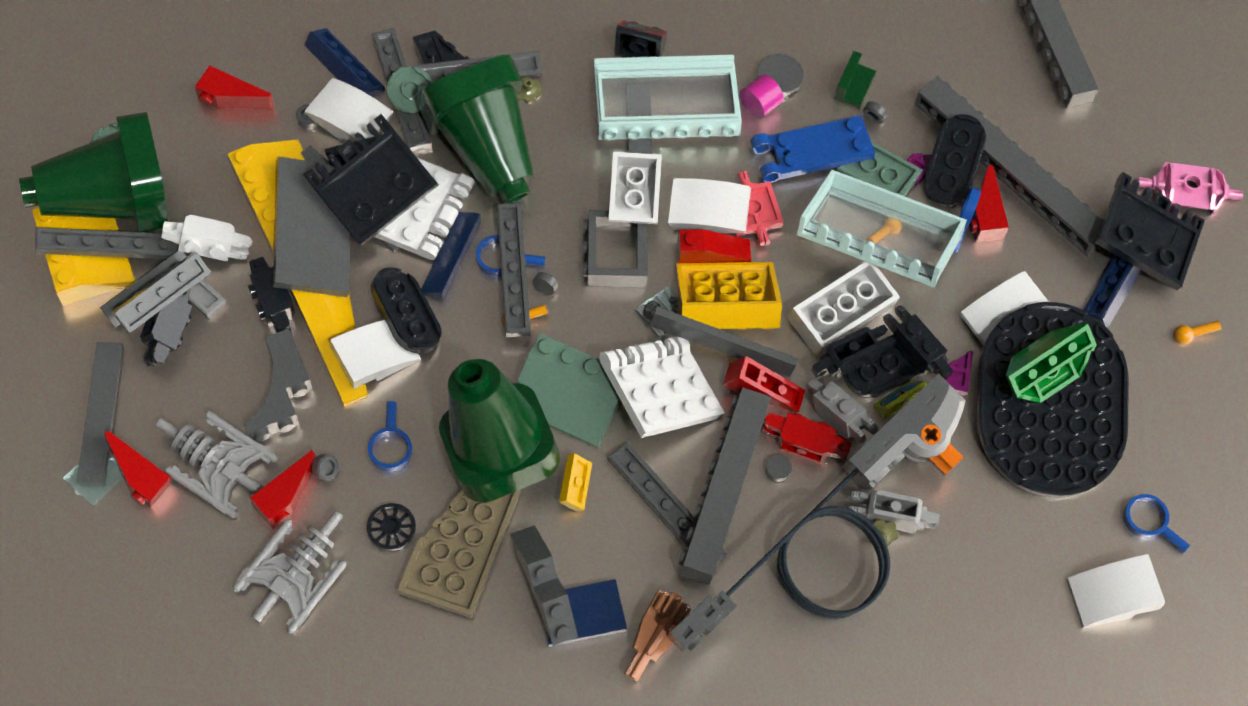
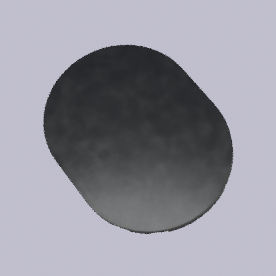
M1039 302L1026 305L1009 313L990 332L983 345L979 359L977 427L982 447L993 466L1008 481L1027 492L1045 497H1069L1096 487L1112 473L1119 460H1121L1128 438L1129 377L1124 353L1114 340V335L1102 322L1099 323L1088 315L1086 311L1075 306L1058 302ZM1087 323L1097 345L1094 351H1091L1081 376L1041 403L1015 397L1006 378L1012 356L1050 331Z

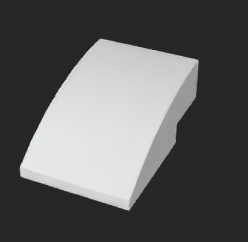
M332 78L307 107L304 114L340 141L350 139L354 142L358 141L354 136L357 132L362 134L365 139L374 137L367 130L366 125L371 123L380 132V127L373 119L382 114L389 121L393 111L365 92Z
M674 178L668 224L673 230L705 229L718 233H746L751 187L717 180Z
M1023 271L977 299L961 311L960 316L984 345L990 332L1009 313L1029 304L1049 301L1028 274Z
M385 320L362 326L330 340V347L353 389L374 379L377 382L421 361L419 354L407 351L396 342Z
M1149 554L1106 564L1067 578L1083 628L1129 619L1136 614L1160 610L1165 604Z

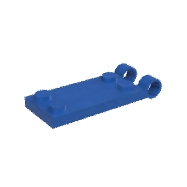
M862 115L769 136L761 133L750 139L755 154H763L774 150L778 164L774 162L767 163L760 168L759 171L764 183L769 181L773 183L785 178L875 158V151Z

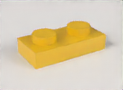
M575 453L567 455L559 503L576 512L584 510L592 462Z

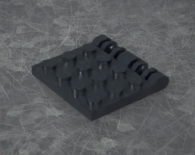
M382 114L373 120L384 132L383 135H380L371 123L366 125L370 134L376 138L373 143L368 145L364 136L359 132L354 135L364 147V150L360 152L350 139L336 149L347 162L345 165L342 166L332 153L328 155L329 161L338 169L331 176L323 164L319 162L315 165L326 180L322 181L312 168L304 174L361 246L439 186Z
M1122 172L1114 185L1115 190L1095 243L1173 289L1179 290L1183 286L1205 219L1198 215L1193 216V212L1189 210L1179 219L1177 217L1181 207L1179 204L1173 203L1170 207L1172 200L1157 191L1151 197L1153 190L1150 187H1146L1141 192V195H1138L1137 190L1140 181L1134 179L1131 182L1132 176Z

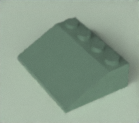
M540 333L527 357L517 383L527 385L535 392L549 427L598 448L622 403L601 365L600 359Z

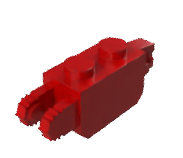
M768 413L764 418L763 431L767 435L769 434L779 439L777 445L781 451L818 464L824 462L827 456L844 460L848 457L852 443L835 435L836 429L831 428L825 422H814L798 413H788L787 417Z

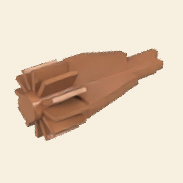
M661 590L656 592L641 618L632 646L636 653L624 672L628 679L638 682L648 662H656L673 643L667 637L668 634L692 611L689 608V604L683 603L684 599L674 592L668 593L665 590L663 592Z

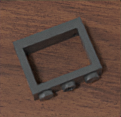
M589 210L588 219H584L583 234H588V241H583V255H588V262H583V277H588V286L646 287L648 277L647 224L608 221L609 210ZM596 226L636 227V269L596 268Z

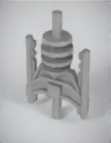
M207 411L205 414V418L208 419L206 423L212 427L217 426V430L220 432L225 431V435L235 442L221 441L219 445L217 444L211 448L214 439L211 436L203 439L204 431L198 429L193 433L194 426L189 424L178 430L164 419H159L155 427L174 439L171 450L174 453L181 450L179 457L184 461L190 458L189 464L192 466H197L202 462L201 470L198 473L204 485L194 478L189 479V475L187 473L182 474L175 465L173 467H166L164 469L165 473L232 519L238 516L237 507L229 502L230 491L233 486L239 482L254 493H257L264 487L244 474L247 467L259 459L268 464L278 461V456L271 450L211 411Z
M334 511L319 531L312 526L307 527L306 530L311 533L307 538L302 534L298 537L304 543L301 548L295 544L291 546V549L296 553L293 558L283 553L272 557L278 549L277 545L285 541L284 536L289 535L293 531V528H291L293 525L292 521L289 519L285 520L251 564L245 568L232 586V590L235 592L245 591L250 583L265 585L271 590L253 613L252 617L261 622L276 601L282 598L288 603L293 614L286 623L288 625L287 632L294 634L298 627L300 628L312 609L347 566L344 560L335 561L331 565V571L324 574L325 579L320 580L312 590L314 577L307 568L310 564L315 568L320 566L315 560L318 555L324 559L327 558L328 554L323 551L325 546L333 549L334 543L327 537L343 518L340 513Z

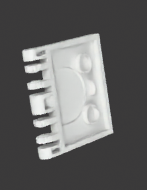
M418 158L439 186L374 237L429 260H434L443 242L437 236L428 234V232L442 237L448 234V228L452 227L458 216V211L463 206L457 198L455 199L448 195L451 194L465 199L475 181L470 176L462 173H453Z
M675 336L664 339V344L658 340L637 344L634 347L630 346L625 348L624 353L621 349L601 352L600 363L641 438L720 419L724 415L721 405L690 352L688 340Z

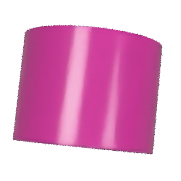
M761 74L740 91L742 104L749 113L758 119L765 117L784 100L779 85L766 74Z

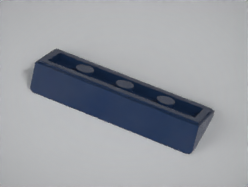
M327 28L309 32L305 46L338 80L365 92L373 98L385 90L384 85Z
M458 212V216L421 288L424 295L443 302L481 223V214Z
M1115 255L1083 310L1108 328L1141 269Z

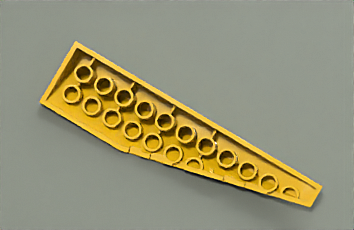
M298 139L250 144L227 153L234 175L273 257L277 160L279 156L304 160L301 154L303 149ZM289 289L344 407L368 397L366 384L353 389L330 347L331 339L356 329L350 294L347 297Z

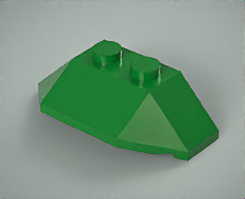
M1082 323L1050 331L1012 356L1006 378L1014 396L1041 403L1079 378L1089 360L1091 351H1094L1097 345L1089 325Z

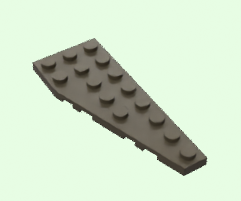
M522 489L490 502L473 501L461 490L440 518L433 522L428 532L416 542L397 589L398 594L473 618Z

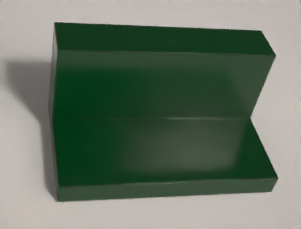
M853 51L837 85L834 99L860 109L874 79L876 70L860 65L862 54Z

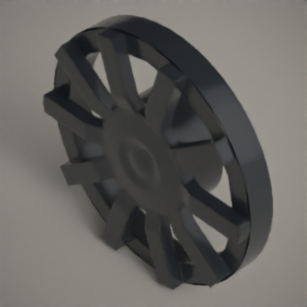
M387 503L377 507L367 520V534L370 541L384 551L403 549L412 541L416 532L413 514L408 508L397 503ZM394 509L393 515L388 516L386 510ZM398 510L405 513L400 519L397 517ZM381 511L384 516L383 520L375 517ZM409 517L411 524L402 525L401 523ZM372 521L380 524L381 527L371 528ZM411 528L409 535L402 531V529ZM382 531L376 539L373 537L372 533ZM398 535H401L406 539L400 543ZM386 536L387 540L386 544L384 545L379 541ZM391 538H394L397 545H390Z

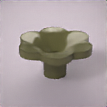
M524 77L518 100L533 103L535 99L541 98L543 94L541 82L539 80H532L530 77Z
M876 519L873 522L883 536L887 546L899 537V532L896 530L894 522H885L883 519Z

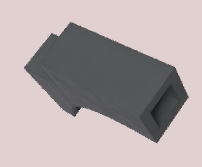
M289 329L265 337L273 362L272 383L261 408L244 424L247 435L257 442L265 441L270 435L278 432H288L299 425L290 398L302 397L312 390L310 378Z
M533 525L511 533L515 554L532 588L552 645L555 646L577 638L578 634L568 595L558 579L553 556L536 526Z

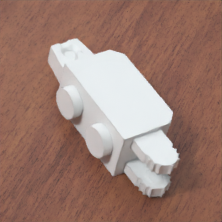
M195 215L185 216L184 223L165 221L161 238L179 244L178 251L190 254L197 252L199 256L228 261V257L240 260L246 259L250 253L247 248L253 242L251 237L234 232L235 227L230 223Z

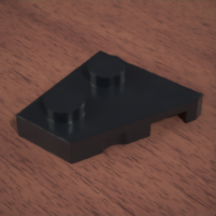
M435 30L413 37V43L422 64L470 59L468 56L464 57L457 52L456 47L450 42L445 41L443 36Z

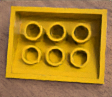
M39 207L32 209L36 226L39 228L119 231L116 219L41 216ZM45 254L56 293L63 306L127 287L135 282L128 258Z
M773 262L676 263L680 315L720 330L780 328L782 301Z

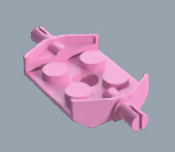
M1165 162L1158 174L1153 176L1152 179L1137 178L1140 181L1139 187L1152 188L1153 193L1157 191L1171 199V205L1177 203L1180 206L1213 210L1211 215L1215 214L1224 199L1241 200L1243 196L1242 190L1229 189L1223 173L1216 168ZM1186 181H1193L1198 187L1192 188L1188 186Z

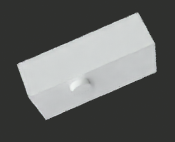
M864 262L795 306L787 319L817 357L824 353L830 344L856 332L893 308L900 296L876 265Z

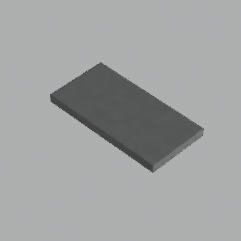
M279 156L276 169L273 287L347 297L350 288V232L304 174L312 168L322 181L326 179L315 166L318 164L316 162ZM323 164L330 176L338 170L333 165Z

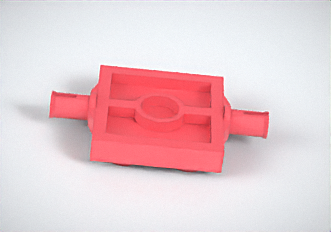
M741 171L737 174L740 183L750 186L751 193L746 233H736V237L753 233L757 234L761 246H764V243L768 245L770 240L766 231L783 227L784 223L771 182L750 183L747 171L743 173Z

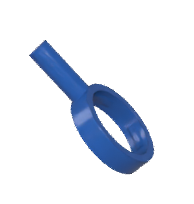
M971 187L965 199L959 217L966 219L967 222L962 238L953 253H958L966 228L981 195L980 189Z
M499 235L489 236L478 245L476 261L484 273L490 276H501V268H490L480 258L481 252L486 246L499 243ZM525 254L526 264L545 266L546 257Z
M388 401L386 405V428L377 431L368 443V453L372 464L378 469L387 472L402 469L408 464L412 456L410 438L404 431L396 428L397 403L394 401ZM386 435H396L402 438L408 446L405 457L394 464L379 462L372 453L373 446L378 439Z
M1141 494L1132 498L1126 505L1123 513L1124 522L1134 535L1141 538H1154L1161 534L1183 553L1189 548L1190 545L1167 527L1169 511L1159 498L1149 494ZM1140 501L1155 505L1162 514L1163 522L1161 528L1155 531H1145L1138 528L1130 516L1131 506Z

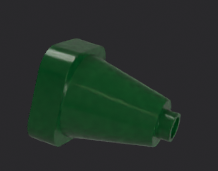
M511 55L491 58L434 81L422 91L419 109L430 134H443L489 196H501L504 204H511L528 196L531 192L527 183L534 178L518 102L523 81Z
M147 112L117 116L118 132L32 165L33 176L19 178L25 208L39 206L41 216L136 220L138 232L145 233L162 230L164 222H168L166 201Z
M484 359L464 361L453 370L448 379L449 410L445 412L440 420L439 433L464 494L476 502H490L551 476L559 465L560 453L535 392L527 385L511 383L492 362Z

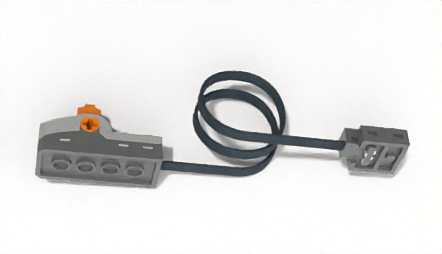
M938 373L842 466V469L848 476L787 533L726 593L722 590L715 598L709 595L667 637L681 651L686 648L690 651L693 650L704 639L701 633L707 636L737 607L729 596L778 549L777 568L781 583L788 595L806 611L823 618L839 619L851 616L872 604L884 590L890 574V554L883 536L870 520L852 509L840 506L821 507L851 478L862 489L866 488L869 491L904 457L917 463L930 462L945 476L963 458L950 444V440L960 421L966 400ZM834 516L853 523L869 538L876 551L879 562V575L876 586L870 596L856 608L836 611L818 606L798 590L790 577L786 559L789 543L794 534L804 524L815 518Z

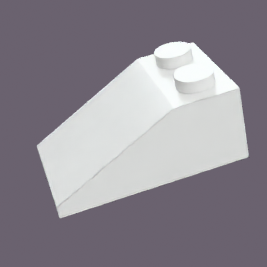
M613 152L608 221L642 224L658 223L662 155Z

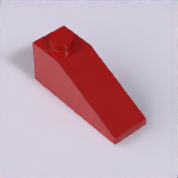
M210 65L195 85L198 100L206 106L211 105L218 109L272 110L274 107L271 93Z
M991 165L988 166L980 188L981 195L969 223L970 232L974 234L976 242L1004 239L1009 229L994 167Z
M705 229L679 230L677 241L679 263L752 261L749 239Z
M747 356L729 363L723 382L724 386L740 394L742 387L770 396V405L795 413L799 412L805 389Z
M107 431L105 433V441L130 493H132L131 498L141 506L146 504L151 508L171 484V477L110 431Z
M313 450L250 497L253 508L272 529L277 525L281 526L285 520L290 519L291 514L294 512L313 473L312 465L316 458Z

